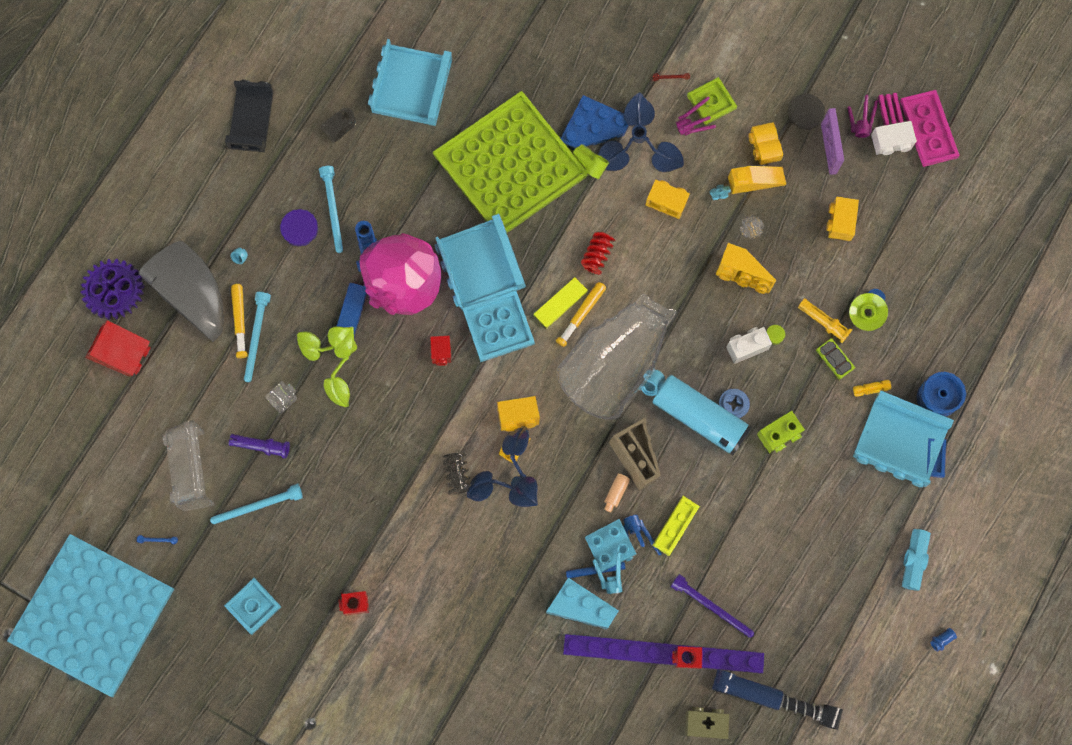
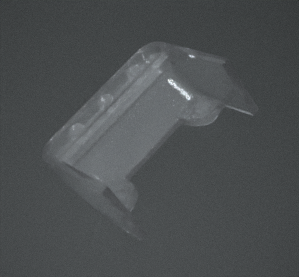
M194 420L169 428L162 435L163 444L167 446L172 484L170 500L172 504L175 503V506L182 511L214 506V502L205 494L198 435H203L204 430Z

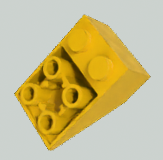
M730 243L727 244L716 275L724 281L731 280L737 282L741 287H751L758 293L769 294L776 279L746 249Z

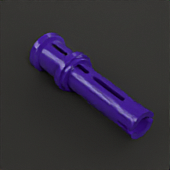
M231 434L230 438L232 440L229 439V446L262 451L268 456L271 454L279 455L284 459L287 458L290 449L289 442H277L271 438L261 440Z

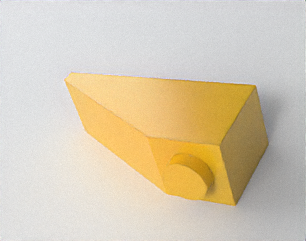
M746 166L731 169L728 176L732 194L786 185L782 167Z

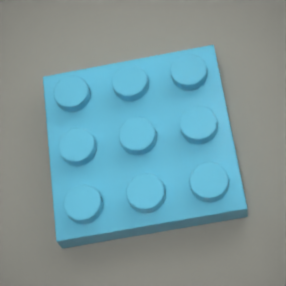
M517 291L462 308L480 362L535 345Z

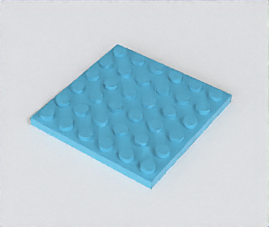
M70 534L7 641L104 694L114 697L173 593L174 588Z

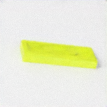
M574 277L536 311L534 317L547 329L581 299L588 290Z
M682 496L652 546L670 556L700 506Z

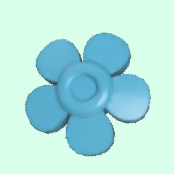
M718 185L710 190V195H712L713 200L725 199L729 196L728 193L731 192V188Z

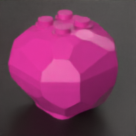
M402 233L372 243L360 255V268L366 288L365 291L370 297V305L374 308L381 307L391 315L396 313L413 315L430 306L435 300L440 287L441 269L437 255L427 242Z

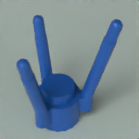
M632 515L623 520L625 524L623 527L628 537V532L636 534L641 547L645 546L640 534L641 529L651 545L654 543L653 538L644 526L643 521L639 520L638 515ZM653 546L657 554L661 555V551Z

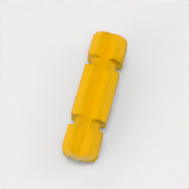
M889 380L864 384L863 386H854L853 393L858 397L864 394L878 393L880 390L888 391L891 390V383Z

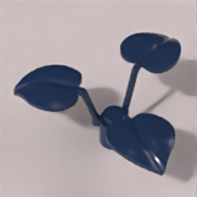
M640 92L629 101L624 111L625 122L629 126H634L632 128V138H630L626 147L623 149L621 143L609 141L599 151V155L609 162L605 170L618 171L626 167L630 159L626 151L632 142L643 143L644 141L655 152L652 156V164L656 170L671 172L684 166V159L680 150L674 144L661 142L658 149H655L647 137L645 126L654 120L655 110L652 104Z
M526 426L510 432L502 444L503 452L506 455H510L520 476L514 477L511 485L496 479L492 480L493 474L490 471L480 472L471 480L467 490V498L477 502L483 501L491 495L493 484H499L511 489L509 501L513 505L519 507L538 505V485L536 479L531 476L526 477L515 460V455H522L528 446L529 430Z

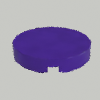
M292 210L281 221V234L291 245L298 247L306 246L317 236V220L307 210Z

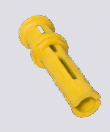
M806 298L798 306V309L825 327L828 334L832 333L840 339L841 343L852 332L851 328L847 329L839 323L838 319L829 317Z

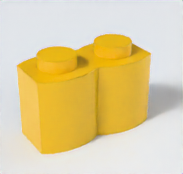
M774 122L752 127L748 136L750 144H753L755 147L753 150L755 160H758L760 165L781 161L783 151Z

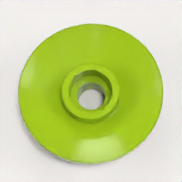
M861 294L851 303L849 309L850 319L861 330H876L885 323L888 317L887 304L876 294ZM866 309L871 310L872 314L870 316L865 315Z

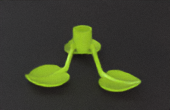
M332 327L328 331V340L332 346L325 348L320 347V339L315 334L307 331L298 333L297 341L299 348L307 359L311 361L318 360L320 352L334 349L337 357L343 358L331 374V378L324 380V389L331 401L339 406L348 407L350 398L348 385L343 379L335 378V375L345 361L349 359V356L357 350L353 327Z

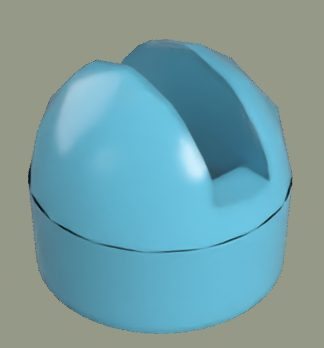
M237 248L231 253V259L237 264H243L248 256L247 251L242 248Z

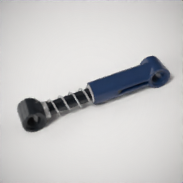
M717 669L712 690L733 695L775 710H779L782 707L786 711L791 710L795 714H803L804 717L806 715L813 717V720L816 719L820 725L838 730L843 713V710L827 704L815 706L814 703L809 704L805 700L800 701L796 697H788L787 694L784 695L782 690L738 677L723 670Z

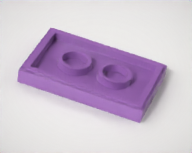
M832 108L827 111L821 123L830 175L837 174L844 162L836 109Z

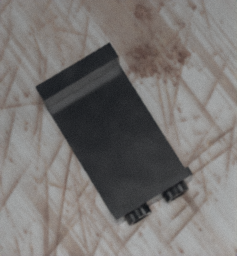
M245 79L240 81L234 80L236 97L230 135H226L225 143L228 149L265 153L274 94L272 85L265 81L257 83Z

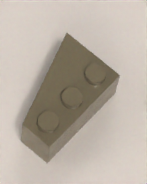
M646 418L615 434L609 441V444L639 491L656 482L661 476L655 452L653 453L651 437L646 427Z

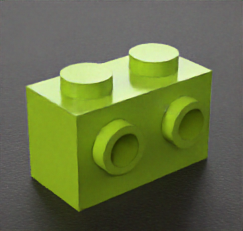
M790 411L761 429L757 435L769 453L773 451L778 453L786 448L785 444L791 441L794 443L802 438L801 434L805 429L793 411Z

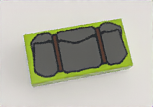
M832 338L816 349L817 353L839 380L855 369V366Z

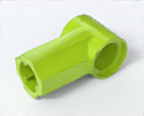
M582 144L573 152L580 164L586 168L585 171L592 177L600 179L609 162Z

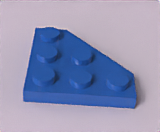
M583 95L561 140L572 150H575L581 144L594 146L611 138L625 136L629 125L625 122L624 113Z

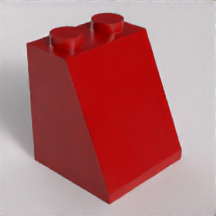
M107 320L100 327L85 358L131 377L133 374H138L142 366L139 362L142 356H147L151 348L148 346L150 341Z

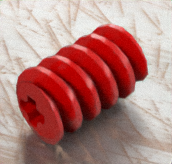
M595 232L593 239L590 240V245L587 247L588 252H585L584 258L581 260L582 266L591 273L601 275L602 272L598 268L605 267L601 261L607 262L608 259L604 255L611 254L607 248L613 249L614 246L610 242H615L616 240L604 232Z

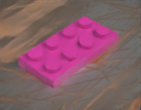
M933 90L901 98L900 103L906 121H911L917 140L915 146L922 166L925 167L957 159L960 155L937 91Z

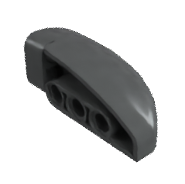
M180 240L167 246L143 265L139 274L144 281L158 291V294L208 339L214 342L222 334L224 310L217 281L204 260L186 243Z

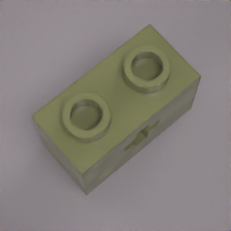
M692 707V711H686L685 736L728 739L729 714H724L723 709H712L711 713L704 712V708ZM707 717L709 721H712V725H709L708 729H706V725L702 724V721L706 720Z

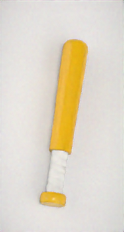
M598 282L592 288L571 319L570 325L566 328L563 335L556 339L559 345L563 347L567 345L566 341L572 332L579 327L605 292L606 286L603 283Z
M233 284L231 286L235 335L237 336L238 352H236V357L246 358L248 353L245 351L243 287L241 284Z

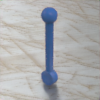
M139 535L137 542L141 544L144 542H171V544H176L178 539L177 537L145 538Z

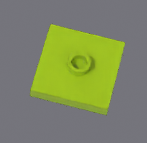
M719 77L687 93V97L693 107L706 97H710L705 104L696 110L700 118L711 117L710 120L703 122L705 125L737 109L736 103Z

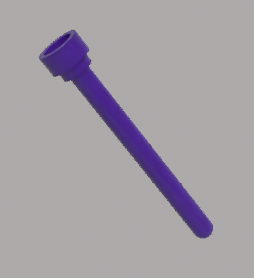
M678 574L671 584V588L680 592L684 591L747 637L751 638L754 636L753 630L687 584L688 582L685 581L686 578Z

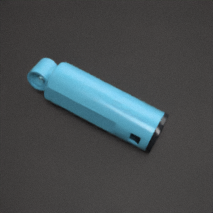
M651 370L640 384L644 394L648 396L655 395L653 399L654 405L732 456L752 428V426L673 375H669L665 380L663 373L658 370Z

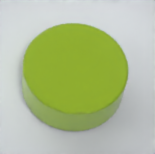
M772 325L766 331L773 345L780 344L785 338V331L779 325Z

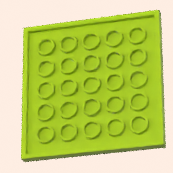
M522 91L433 151V155L482 218L488 222L493 220L492 216L499 214L507 233L588 177L584 167Z

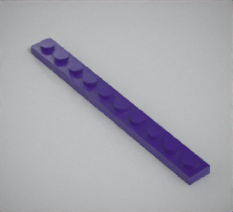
M565 634L563 655L675 665V663H672V651H676V647L695 646ZM702 647V668L763 674L764 653ZM684 652L682 654L683 662H691L692 656L690 653Z

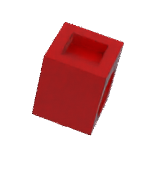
M450 336L430 337L432 364L436 363L437 366H445L447 363H451Z
M366 591L341 594L342 599H339V610L343 611L345 616L369 613ZM353 598L358 599V606L355 609H350L348 606L349 601Z
M676 647V651H672V663H675V668L701 669L702 647ZM684 652L691 654L692 660L690 663L683 662L682 654Z

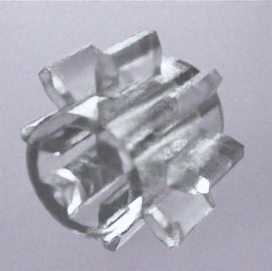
M748 216L742 220L743 226L739 227L745 238L755 239L761 235V229L764 228V225L758 217Z

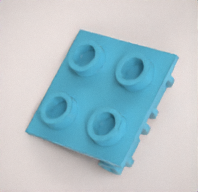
M620 519L585 537L601 572L616 565V554L618 552L620 553L621 562L624 560L626 562L633 559L632 556L636 555L635 549Z

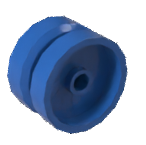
M938 372L921 384L917 391V403L922 408L948 417L963 405L966 390L964 384L956 375L948 372Z

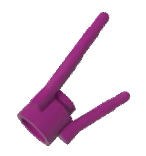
M865 95L863 120H858L857 124H855L851 107H847L851 123V133H855V137L858 138L869 137L872 133L878 100L874 102L868 124V95Z
M706 97L684 115L678 117L679 121L675 123L680 135L685 134L686 136L691 133L716 128V125L694 128L695 125L710 120V116L694 122L690 118L686 119V117L705 104L710 97Z

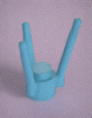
M620 553L616 554V576L607 577V581L604 580L600 567L594 559L593 564L600 579L602 589H606L607 594L623 592Z

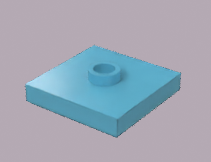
M255 578L224 605L251 635L281 608V605Z

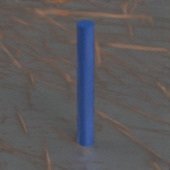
M621 562V570L626 569L625 562ZM616 565L602 573L616 571ZM595 566L566 571L567 579L597 574Z

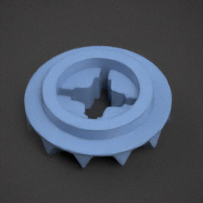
M729 389L721 395L719 406L740 419L748 412L750 402L743 391ZM736 397V404H739V407L737 406L732 411V406L729 403Z

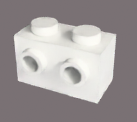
M911 121L875 127L871 134L876 155H890L900 150L901 152H907L912 149L917 141Z
M755 327L747 331L748 334L744 336L739 334L730 338L726 348L734 364L769 350L772 343L764 327L760 329Z

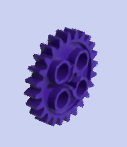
M108 259L107 264L100 261V267L93 265L95 270L93 272L88 270L87 272L90 276L83 277L87 283L81 284L86 289L80 292L85 296L82 300L84 303H87L86 307L92 309L91 312L94 315L98 313L100 318L105 315L108 320H110L111 315L116 320L118 319V314L125 317L126 311L132 314L130 308H138L135 302H142L139 295H143L144 292L140 288L145 287L140 282L143 278L138 275V270L134 269L132 264L127 266L125 260L120 264L118 259H115L114 263ZM115 273L114 278L108 280V276ZM130 284L127 290H122L124 285ZM99 288H103L100 294H96ZM113 299H118L116 304L110 305Z

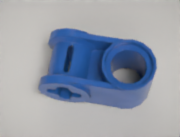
M360 221L356 224L355 232L362 254L377 239L368 221ZM363 228L369 230V232L365 235L360 234V231Z

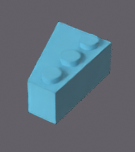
M568 578L546 614L608 629L619 610Z

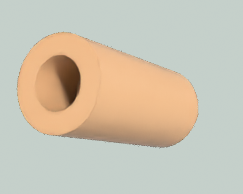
M619 473L617 474L604 501L607 503L604 510L611 513L613 507H618L630 482V478Z

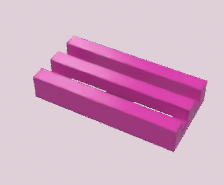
M897 93L892 95L886 94L885 96L879 95L878 102L884 126L890 125L884 103L885 100L887 101L892 124L904 122Z

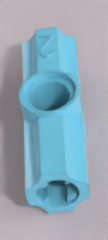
M921 529L912 530L910 546L904 557L905 571L901 587L905 589L920 590L923 571H925L929 559L927 550L930 532Z

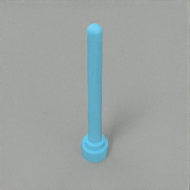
M323 166L319 168V173L322 180L325 181L335 250L337 253H341L343 246L332 184L333 176L335 175L334 167Z
M256 292L254 300L256 301L257 310L245 370V382H251L264 309L267 303H270L271 295L264 292Z
M299 484L292 485L286 492L213 516L210 522L217 524L287 499H294L295 501L302 499L303 495Z

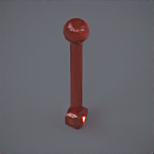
M689 73L684 75L653 74L654 81L676 78L689 80L691 77Z

